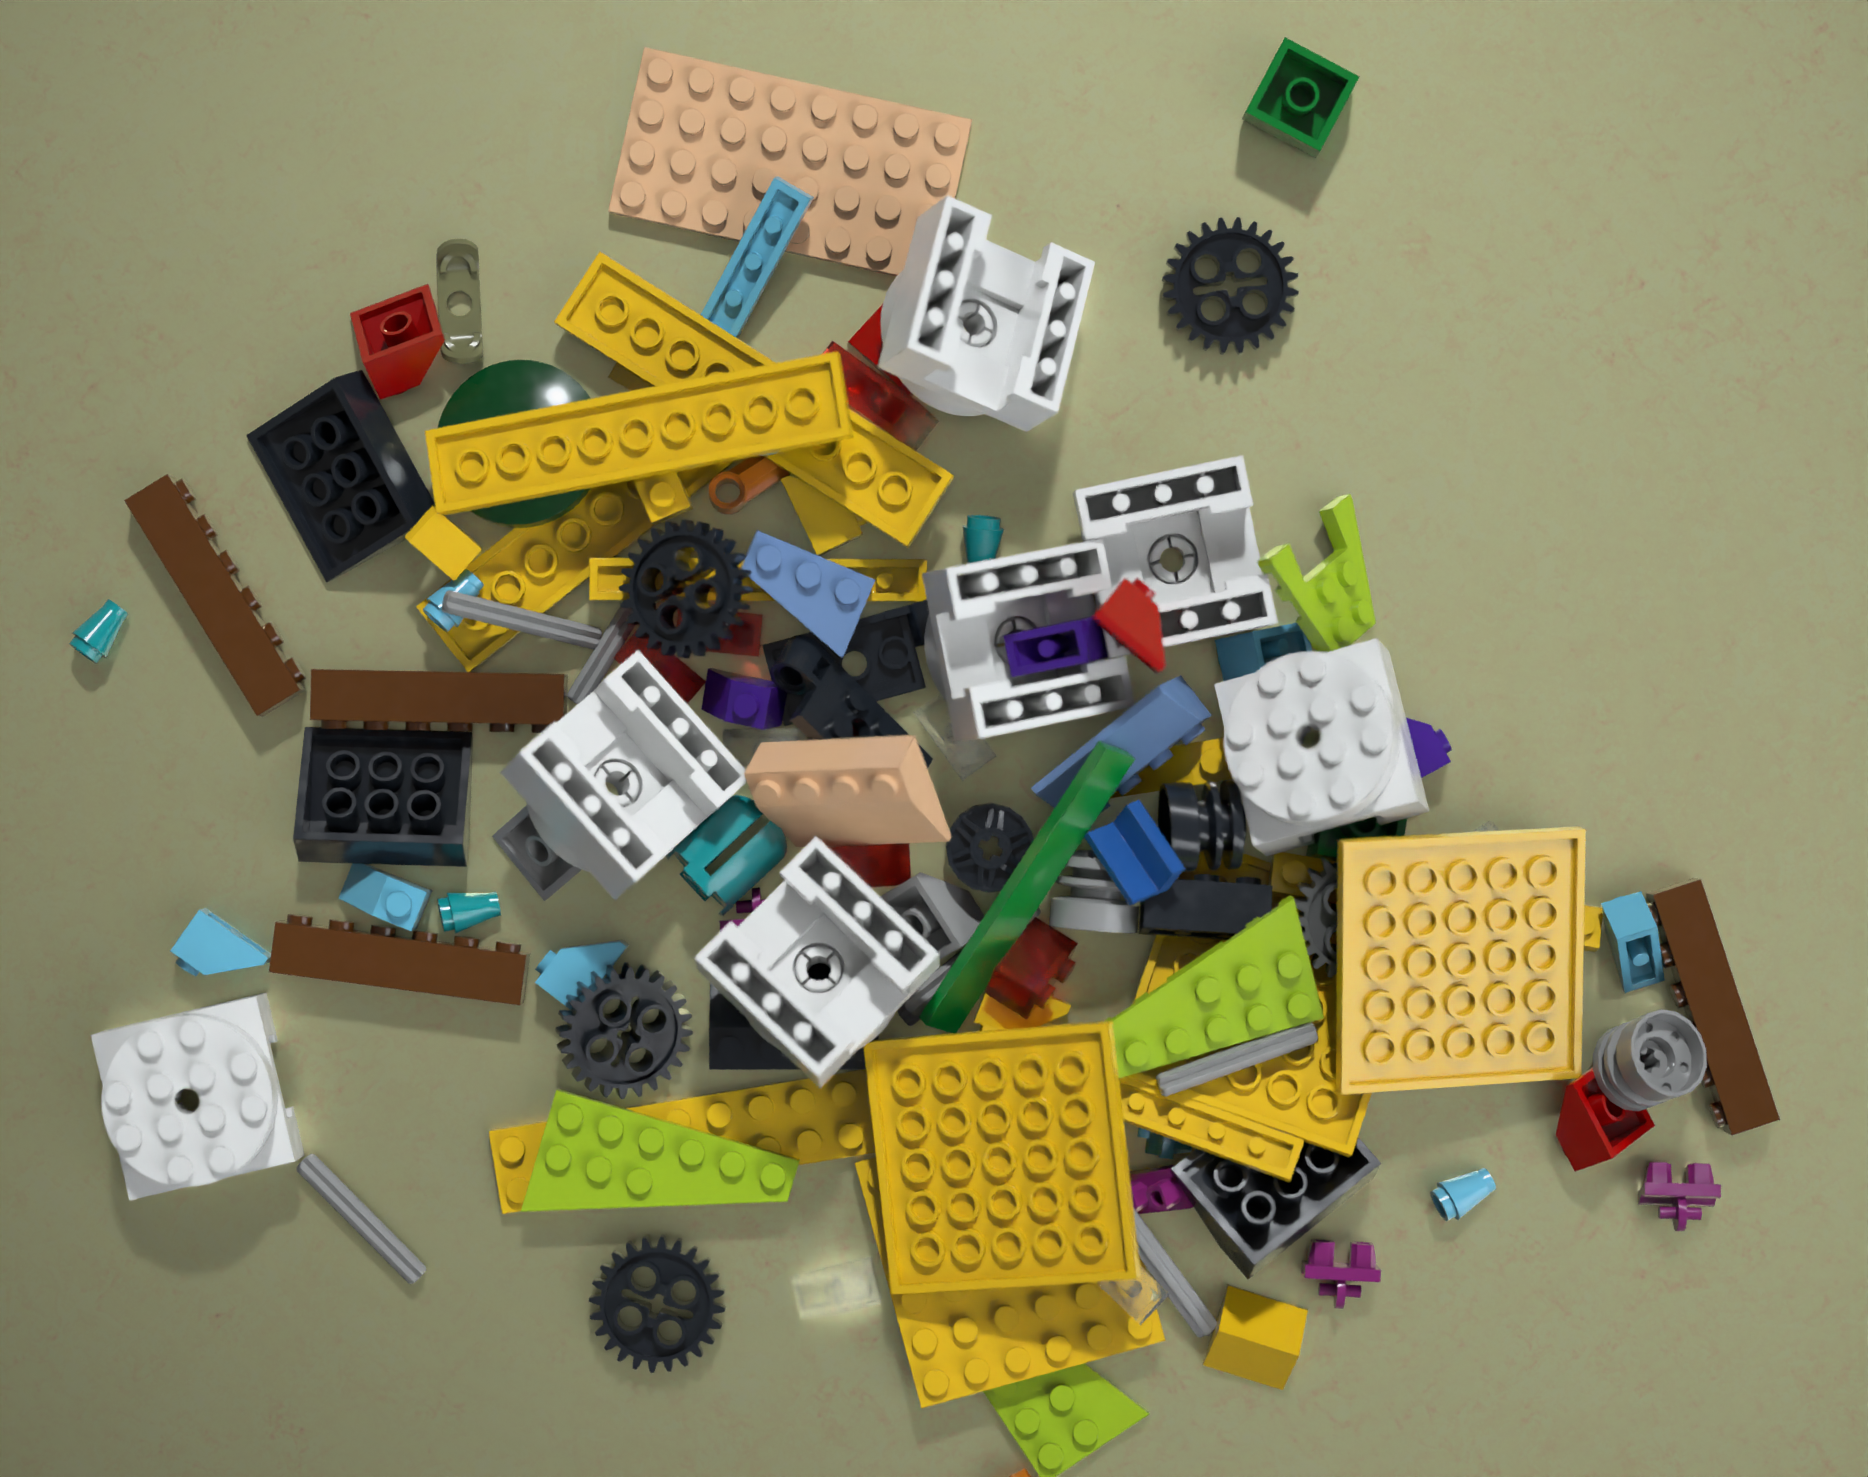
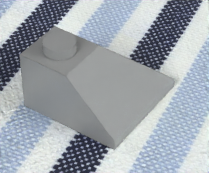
M527 805L492 836L544 901L582 870L563 860L544 842L530 818Z
M922 872L880 896L940 954L939 960L964 946L984 918L983 912L968 890Z

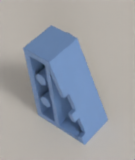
M756 530L740 569L751 570V574L748 576L839 657L843 658L875 579Z

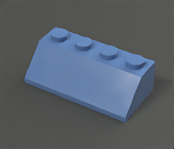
M1180 675L1158 685L1032 786L1031 789L1038 797L1055 808L1098 741L1128 751L1135 758L1114 793L1119 791L1123 796L1142 781L1138 774L1150 765L1153 770H1156L1171 759L1174 755L1169 749L1180 740L1187 745L1205 731L1202 723L1212 715ZM1108 802L1106 803L1100 814L1111 806Z

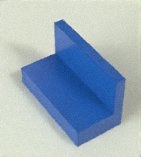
M1140 800L1127 804L1112 823L1087 832L1084 836L1129 906L1167 891L1185 870Z

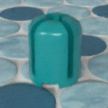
M734 795L727 799L666 854L667 859L674 854L685 867L680 876L704 901L712 896L724 907L719 913L721 916H724L740 898L785 857L787 852V841L782 829L770 821L711 876L705 871L723 851L763 815L756 807L754 800L740 795Z

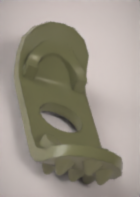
M450 239L437 248L436 254L438 314L445 341L440 349L442 357L448 362L468 364L479 361L483 357L478 247L467 239ZM454 292H463L471 299V310L464 316L452 314L447 307V299Z

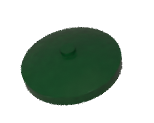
M509 360L488 366L462 383L447 402L439 420L438 428L591 398L575 379L552 365L533 360ZM591 488L470 510V512L487 522L510 528L534 527L554 521L571 511L581 502Z

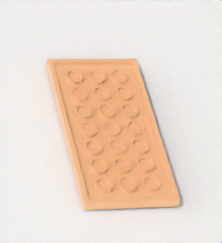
M644 47L608 212L740 242L774 177L778 176L814 197L785 252L897 277L904 270L917 218L948 195L954 199L956 197L972 119Z

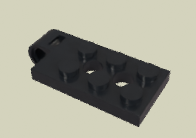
M927 600L858 620L844 656L853 651L860 652L865 656L867 661L865 671L859 676L852 677L875 701L926 688L915 647L925 645V629L929 616ZM812 632L801 634L818 642L842 666L843 658L839 657ZM790 638L762 645L769 673ZM787 693L782 720L784 726L793 724L790 719L806 693L801 695Z
M796 635L788 640L772 666L770 676L774 684L786 693L794 695L806 693L790 721L809 740L855 738L853 736V726L857 729L860 738L909 736L818 642L803 635ZM919 745L928 769L933 758Z

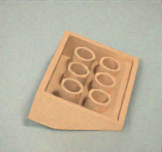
M915 735L761 742L744 772L756 807L771 822L781 828L784 835L796 847H806L815 837L826 846L949 842L952 837Z

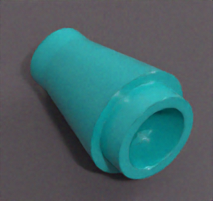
M986 515L967 516V525L962 526L967 564L996 559L1004 531L1003 528H1000L1001 518Z
M108 599L97 612L72 632L75 637L69 645L97 664L102 656L107 658L128 613Z
M496 891L490 893H447V897L437 899L444 932L454 930L456 934L488 919L501 916Z

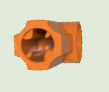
M764 456L747 458L727 472L724 471L717 474L709 484L711 504L718 512L732 515L739 512L746 503L779 483L782 478L790 476L791 473ZM731 483L739 488L740 494L735 501L724 503L717 498V489L723 484Z

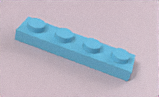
M778 176L774 177L704 307L701 316L734 337H739L814 198L813 196Z

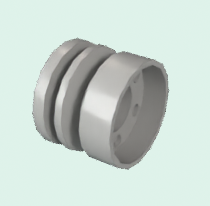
M1078 849L1075 851L1066 866L1073 867L1072 875H1059L1055 881L1058 884L1071 887V894L1069 896L1051 898L1049 926L1100 932L1137 933L1140 905L1133 904L1129 906L1127 901L1121 900V892L1093 850Z
M1663 1009L1647 1013L1608 1029L1598 1039L1593 1052V1072L1599 1088L1609 1101L1622 1109L1641 1111L1692 1092L1702 1082L1707 1067L1706 1048L1700 1032L1689 1019L1676 1011Z

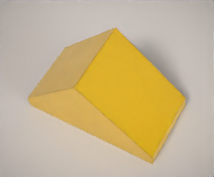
M433 505L405 535V538L453 581L482 551L481 546L476 540L445 515L437 514L436 508Z

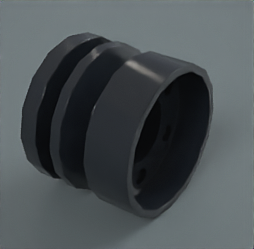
M1224 780L1218 791L1215 782L1206 781L1201 801L1197 800L1193 784L1190 782L1162 783L1158 797V828L1184 866L1185 870L1183 872L1196 870L1200 852H1204L1210 870H1218L1222 859L1227 869H1239L1242 864L1246 840V817L1237 783L1234 780Z
M995 803L974 805L959 814L949 829L952 837L949 842H946L948 862L957 878L970 888L988 893L1001 891L1034 841L1033 833L1024 818L1008 806ZM991 836H995L998 838L997 845L1002 849V853L999 856L992 854L989 860L982 857L984 851L978 847L981 840L989 841Z

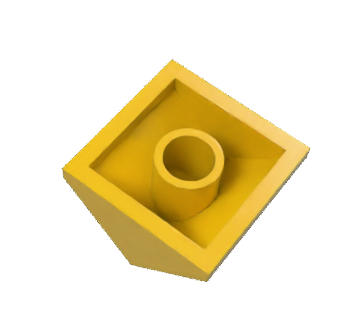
M1227 1284L1216 1319L1217 1325L1211 1335L1203 1365L1283 1390L1300 1354L1308 1310Z

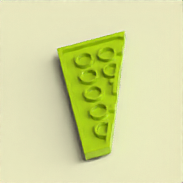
M1291 895L1278 903L1279 906L1260 918L1258 916L1246 924L1245 929L1226 942L1221 941L1167 978V982L1149 994L1146 992L1135 999L1133 1005L1115 1017H1109L1104 1020L1113 1021L1119 1078L1324 1018L1295 900Z
M557 1089L521 1212L788 1202L800 1159Z
M1086 1363L983 1391L1040 1477L1058 1476L1149 1415V1411L1129 1398L1118 1387L1102 1377Z

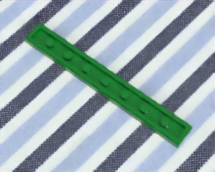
M1098 741L922 1011L919 1018L926 1026L949 1033H957L1080 845L1084 836L1131 767L1135 758L1128 751Z

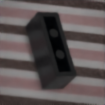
M1211 874L1194 875V880L1176 879L1167 891L1140 902L1139 934L1229 940L1245 929L1246 924L1258 916L1260 918L1271 911L1272 885H1261V879L1255 877L1236 878V883L1219 882V876Z

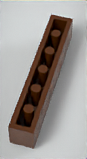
M166 474L124 501L256 716H265L306 691L301 681L306 679V676L294 657L288 660L279 647V645L284 643V640L271 621L265 624L257 610L262 607V604L249 585L243 588L235 574L240 569L230 552L225 550L221 553L213 540L218 533L206 514L199 517L191 502L196 500V497L183 478L177 481L175 476Z
M311 669L310 720H321V728L347 729V721H363V729L389 730V721L405 722V730L431 731V722L447 723V731H473V723H489V732H515V724H531V733H542L555 721L558 722L567 714L568 675Z
M1691 878L1646 893L1649 901L1647 905L1658 927L1662 941L1660 949L1663 967L1665 969L1671 968L1675 983L1670 984L1673 1000L1677 1008H1684L1687 1019L1700 1032L1706 1048L1707 1067L1701 1084L1704 1088L1710 1087L1715 1103L1709 1104V1109L1716 1127H1723L1724 1132L1735 1135L1780 1120L1701 879Z
M288 914L287 921L275 922L269 966L270 973L513 1005L524 1003L530 953L520 952L521 944L496 941L495 948L479 946L480 939L465 936H454V943L437 941L438 933L413 930L412 937L395 935V927L371 925L370 932L354 930L355 922L329 919V926L312 924L313 917L298 914Z

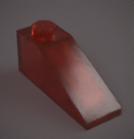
M832 341L822 354L836 351L840 354L848 406L878 428L917 451L939 420L914 398Z

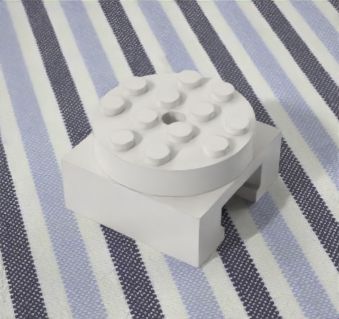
M947 195L917 218L904 270L894 279L886 293L881 311V335L884 346L878 368L898 376L902 383L916 397L937 410L957 416L986 414L1027 432L1058 413L1095 262L1052 242L1043 248L1041 258L1036 262L986 240L992 215Z
M1243 455L1077 489L1073 492L1082 541L1087 542L1102 538L1104 541L1113 589L1093 593L1097 610L1124 578H1127L1131 583L1136 578H1139L1156 593L1152 601L1159 606L1163 647L1278 623L1268 574L1264 575L1257 563L1260 556L1249 508L1253 506ZM1174 548L1182 554L1183 565L1180 570L1170 572L1159 563L1161 553L1165 549ZM1103 630L1108 654L1107 659L1132 654Z
M1103 538L922 573L929 608L925 629L926 661L933 682L947 701L954 741L981 739L1126 709L1135 705L1126 656L1107 660L1102 658L1091 662L1012 677L1006 647L997 646V644L1005 643L1003 635L1008 633L1011 634L1088 618L1094 615L1096 607L1093 593L1113 589Z
M1377 638L1326 653L1308 651L1289 654L1266 664L1255 673L1214 684L1225 728L1224 749L1230 772L1239 786L1253 846L1266 856L1314 844L1315 838L1313 833L1376 816L1377 822L1383 825L1430 812L1390 653ZM1311 728L1319 730L1321 732V739L1318 745L1310 749L1304 748L1302 746L1304 745V738L1311 732Z
M639 650L608 675L592 693L558 722L555 721L521 750L500 772L526 801L530 818L544 842L566 862L590 872L614 900L631 887L747 782L744 776L745 768ZM605 782L611 783L616 787L618 796L607 791Z
M815 837L780 872V876L784 881L738 927L731 921L695 957L698 971L747 1018L757 1033L768 1043L780 1049L804 1074L821 1088L858 1049L873 1041L886 1028L895 1012L939 968L940 954L822 841ZM816 963L826 964L831 969L829 980L827 978L821 981H816L812 978L809 980L807 972Z
M266 992L116 1027L91 1035L103 1086L101 1097L103 1120L111 1142L119 1154L129 1201L185 1187L207 1185L223 1178L295 1162L305 1155L293 1106L285 1108L270 1045V1043L277 1042L278 1039ZM185 1088L194 1090L200 1098V1104L196 1111L188 1110L182 1103H177L178 1100H181V1094Z

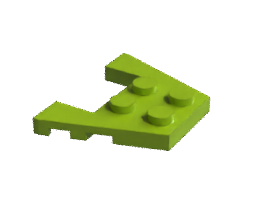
M1351 494L1336 497L1319 511L1334 552L1304 577L1301 574L1290 543L1275 546L1257 561L1263 574L1271 573L1279 584L1275 591L1282 602L1290 600L1300 615L1297 617L1296 622L1316 652L1326 653L1350 646L1376 624Z

